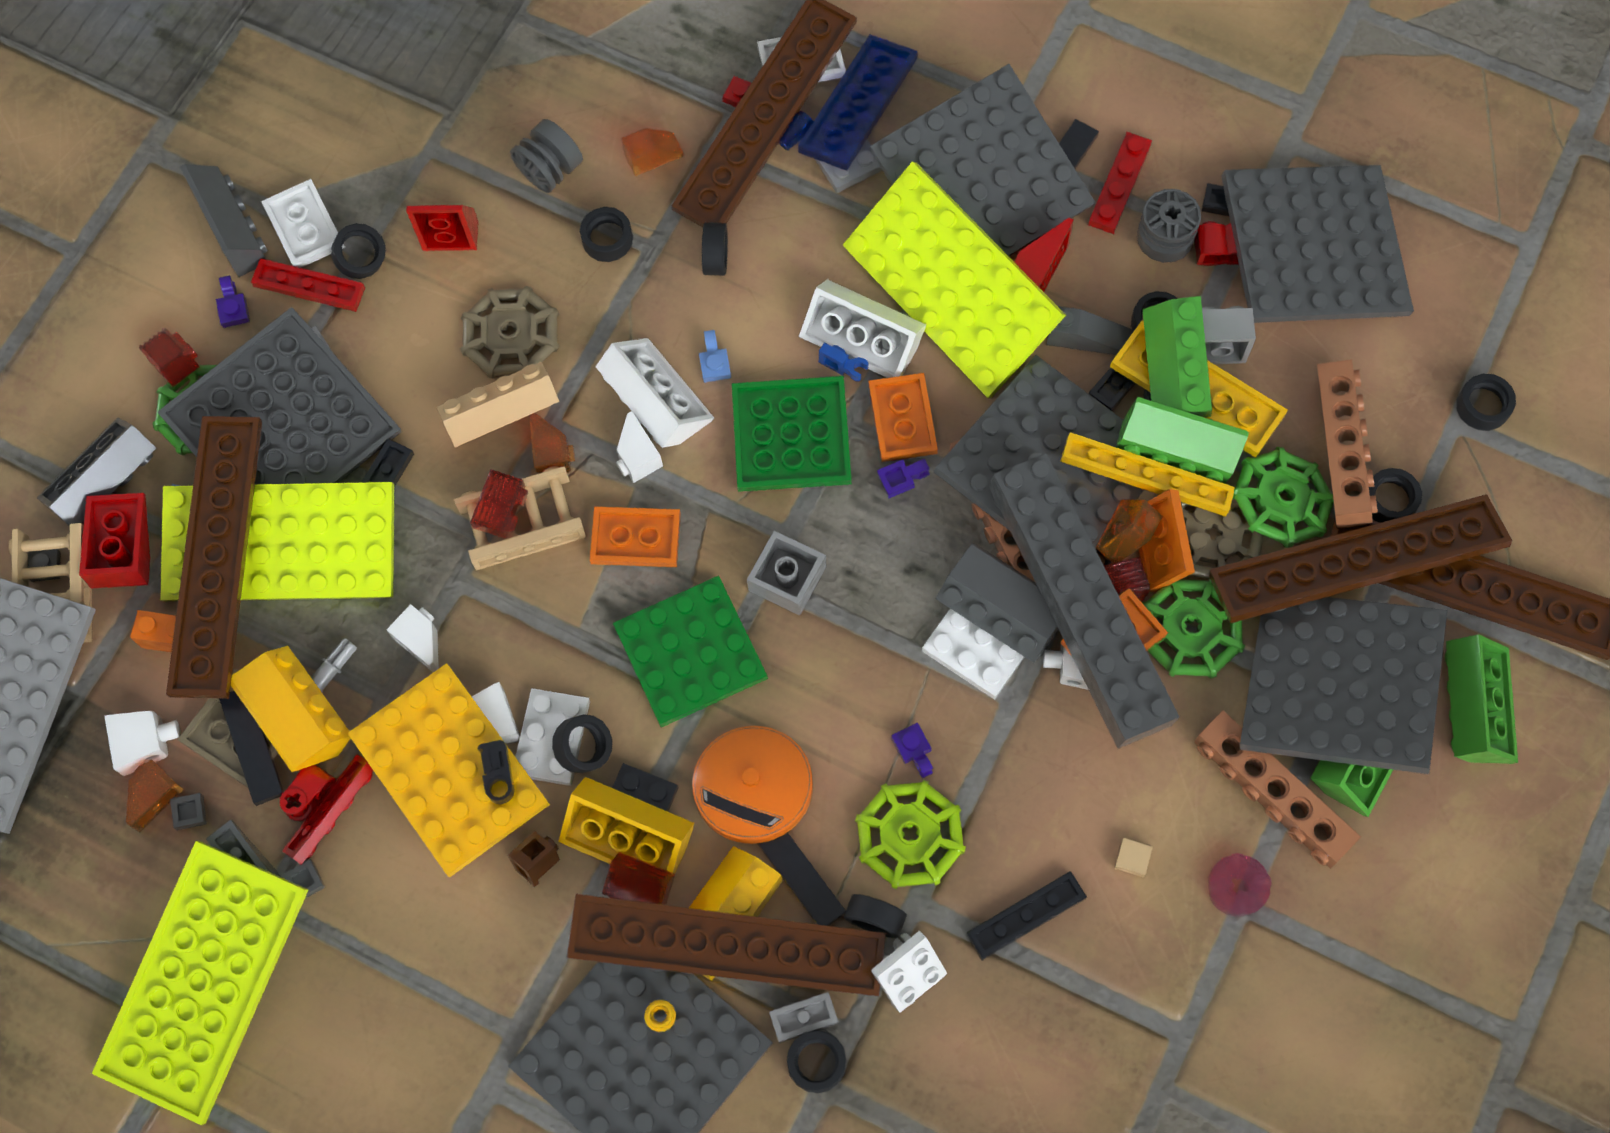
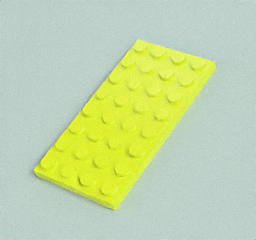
M916 162L910 163L843 244L846 250L911 318L926 324L924 332L987 398H992L1066 316Z
M393 482L255 484L241 600L393 598ZM163 486L160 600L164 602L178 601L193 486Z
M196 841L92 1074L199 1125L206 1124L309 890L206 843Z

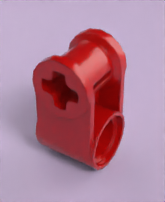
M316 764L300 769L296 778L280 797L279 804L281 809L293 821L301 822L306 820L336 782V778ZM294 802L301 803V805L298 808L295 806L292 807V804Z

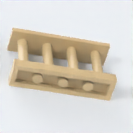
M556 466L549 467L543 473L479 492L469 491L462 494L461 497L454 499L459 513L464 514L468 512L477 546H475V549L468 550L475 570L586 538L580 517L573 518L570 515L561 485L570 482L565 466L560 468ZM551 488L560 521L558 524L547 527L543 525L534 492ZM523 496L532 529L528 533L518 535L515 533L507 500ZM495 504L505 537L502 541L491 544L487 540L479 509Z
M82 523L70 524V533L66 537L29 540V536L19 529H12V539L9 540L8 545L9 552L12 555V582L29 587V579L68 576L70 578V589L67 592L53 593L52 595L92 607V589L79 575L84 525ZM63 548H68L70 551V561L65 565L28 568V552ZM92 622L84 642H92Z

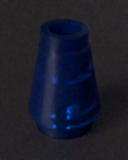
M800 110L798 114H795L779 144L788 151L813 133L812 129L816 126L815 122L809 115Z

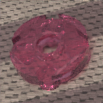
M1235 853L1222 858L1210 871L1208 876L1209 896L1213 904L1221 912L1229 916H1248L1256 913L1265 905L1270 895L1272 881L1260 862L1250 856ZM1234 878L1236 880L1243 879L1245 881L1244 886L1247 888L1246 892L1242 890L1237 893L1234 892V883L1231 880Z

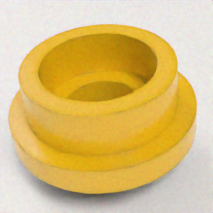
M653 1001L645 1010V1022L653 1031H667L675 1023L676 1011L668 1001ZM658 1011L666 1012V1019L662 1022L655 1020V1014Z

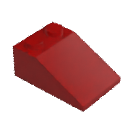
M465 205L406 206L407 214L423 251L477 250L478 219L474 208Z
M1067 218L1019 251L1014 261L1043 292L1047 289L1069 246L1074 219Z
M144 493L86 496L79 571L81 578L91 589L148 585L150 547L146 495Z

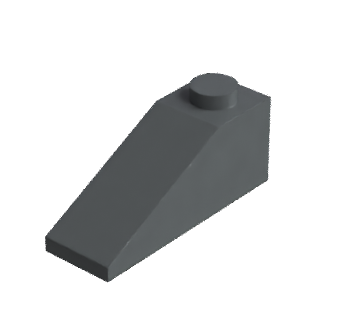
M1058 306L1066 316L1048 335L1047 345L1117 355L1133 333V329L1082 309Z
M229 820L206 838L212 847L281 877L233 820Z

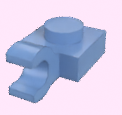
M715 330L704 331L707 352L699 353L704 383L730 379L731 372L727 349L718 350Z

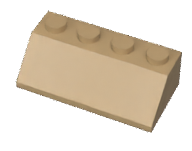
M542 362L527 365L522 370L509 376H502L484 387H477L461 397L449 399L444 404L438 406L437 410L454 447H458L558 403L559 399Z

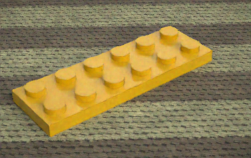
M1142 320L1115 356L1110 367L1150 392L1144 321ZM1207 360L1212 415L1211 417L1204 418L1248 431L1249 435L1243 450L1257 457L1286 415L1288 409Z

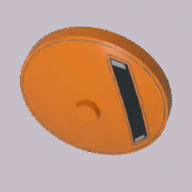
M745 726L722 734L707 746L695 766L692 788L697 809L711 829L729 840L754 844L768 842L783 836L798 824L806 813L811 801L813 778L805 753L793 739L769 727Z

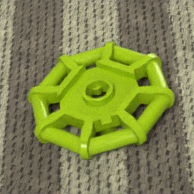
M926 780L908 784H883L880 786L881 790L862 813L857 814L855 822L858 824L860 862L867 864L892 885L891 888L894 889L903 886L934 884L936 886L940 884V879L966 850V847L963 845L960 812L962 810L960 806L954 805L930 786L929 781ZM917 795V801L911 802V804L898 803L896 799L898 796ZM925 797L943 811L936 815L923 804ZM888 802L891 806L888 813L882 820L875 818L874 816ZM949 821L951 840L942 838L940 822ZM870 827L879 828L881 845L873 848ZM905 827L907 829L915 827L917 828L916 836L918 838L907 841L904 839L905 833L902 830ZM942 847L948 850L934 867L929 859L937 849ZM885 852L898 863L895 871L877 857ZM923 864L926 871L903 874L904 865L916 866Z

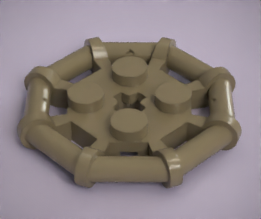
M525 286L523 289L504 290L488 289V293L461 316L463 321V346L460 350L463 356H468L487 373V377L494 379L496 376L511 375L522 370L527 365L543 362L552 352L558 350L557 317L559 313L556 308H552L536 295L531 287ZM518 300L517 303L500 304V301ZM530 303L540 312L535 315L529 313L526 310V305ZM493 304V312L488 317L487 314L481 317L480 315ZM546 322V337L538 335V324ZM474 326L481 327V338L474 339ZM508 326H513V329L516 330L511 336L502 334L503 331L508 329ZM535 344L541 346V348L527 361L525 355L532 352L533 346ZM486 347L493 355L490 361L479 352L480 349ZM506 358H519L520 364L500 365L501 360Z
M1232 499L1230 510L1226 517L1198 507L1195 511L1189 513L1184 509L1189 504L1181 502L1195 570L1194 573L1190 574L1191 576L1210 579L1209 571L1213 568L1197 565L1198 561L1216 564V567L1226 565L1225 561L1227 558L1238 555L1241 558L1240 561L1261 555L1264 535L1255 531L1252 533L1248 529V523L1242 524L1240 516L1234 512L1238 505L1236 500ZM1215 528L1220 532L1221 536H1217L1215 540L1210 539V534L1206 533L1205 530ZM1252 533L1250 549L1241 546L1243 534Z

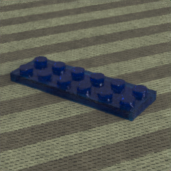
M870 34L799 143L798 153L847 171L918 59V51Z

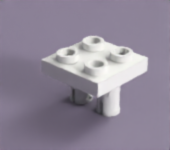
M920 931L912 937L906 933L901 934L900 937L905 943L903 944L896 938L893 943L895 951L888 957L883 954V961L871 970L888 999L899 1013L914 1003L917 998L937 984L947 974L929 941Z

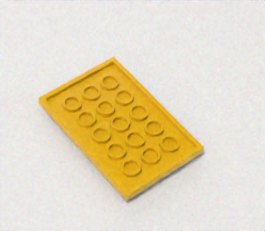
M447 663L347 733L449 878L550 805L508 746L515 789L514 795L510 801L504 804H496L486 795L482 775L487 774H484L478 746L503 739ZM504 781L496 782L491 788L492 795L496 797L505 795L508 791V784Z

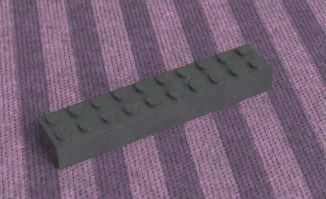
M1047 453L993 474L989 489L1117 748H1122L1171 727L1180 716Z

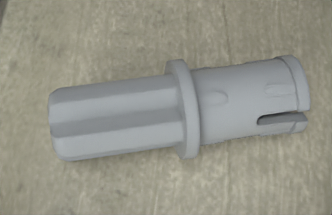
M342 639L326 659L323 657L322 660L324 662L312 675L311 678L321 692H323V689L337 673L340 674L342 672L340 669L356 651L357 647L348 639Z

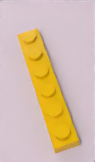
M1071 432L1067 437L1060 462L1159 495L1169 489L1179 490L1181 502L1225 517L1229 513L1235 489L1233 486Z

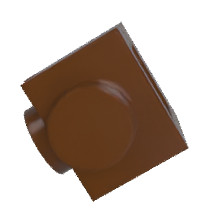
M536 831L531 833L508 854L515 870L534 887L539 884L538 879L560 860L556 852L559 850L557 844L549 836L543 838Z

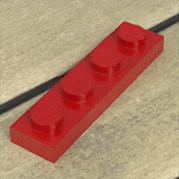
M1130 132L1126 133L1089 219V226L1111 234L1115 233L1153 140Z
M260 258L251 280L253 287L355 312H357L365 291V286L361 282Z
M356 754L282 852L301 865L315 853L316 846L324 835L332 831L335 821L340 814L352 805L357 792L371 780L374 771L365 758Z

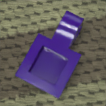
M230 275L220 277L219 282L224 298L216 299L221 326L227 328L250 322L246 297L243 293L237 294L235 282H232Z
M925 459L919 460L907 467L904 460H900L877 470V475L888 498H892L915 488L913 480L929 476L928 470L930 468Z
M918 723L891 735V739L904 764L913 761L921 778L933 774V767L925 755L931 752V746Z

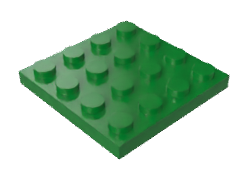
M844 376L732 383L738 492L852 484Z
M719 575L613 623L661 728L768 679Z

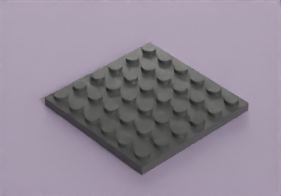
M1007 64L882 138L869 148L891 185L895 183L911 162L918 163L1008 256L1037 240L1067 218L1072 219L1096 203L1010 64Z
M1381 165L1224 170L1221 177L1237 249L1247 308H1253L1254 323L1410 316L1414 312Z
M292 307L157 412L196 457L202 416L260 417L262 429L255 484L339 483L384 446L387 439L392 440L402 432L401 428Z
M1037 355L1032 358L934 470L936 475L1010 530L989 489L993 474L1047 453L1095 550L1145 491L1144 489L1060 462L1070 432L1116 447L1123 419Z
M1325 597L1261 615L1240 739V750L1429 774L1447 610Z
M598 962L508 1067L582 1133H700L772 1046L773 1042L694 974ZM656 1000L668 1001L676 1011L674 1025L664 1032L653 1031L645 1022V1010L650 1003ZM658 1011L655 1014V1020L658 1022L666 1019V1012Z

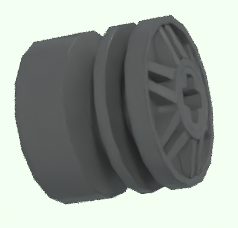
M543 119L531 130V140L523 138L519 145H515L511 149L510 155L516 167L533 185L545 193H550L555 189L556 184H560L563 181L562 172L570 174L583 161V156L576 143L561 127L548 119Z
M1164 189L1154 193L1145 203L1137 231V241L1142 252L1149 258L1162 263L1175 262L1184 258L1191 251L1201 222V209L1198 203L1187 192L1178 189Z

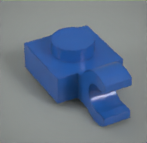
M824 342L819 350L820 364L841 375L845 373L854 381L860 382L861 374L856 372L855 368L862 367L865 370L869 368V363L866 359L861 357L849 359V355L845 350L837 345L831 346Z

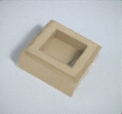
M1123 838L1114 869L1145 877L1153 847Z

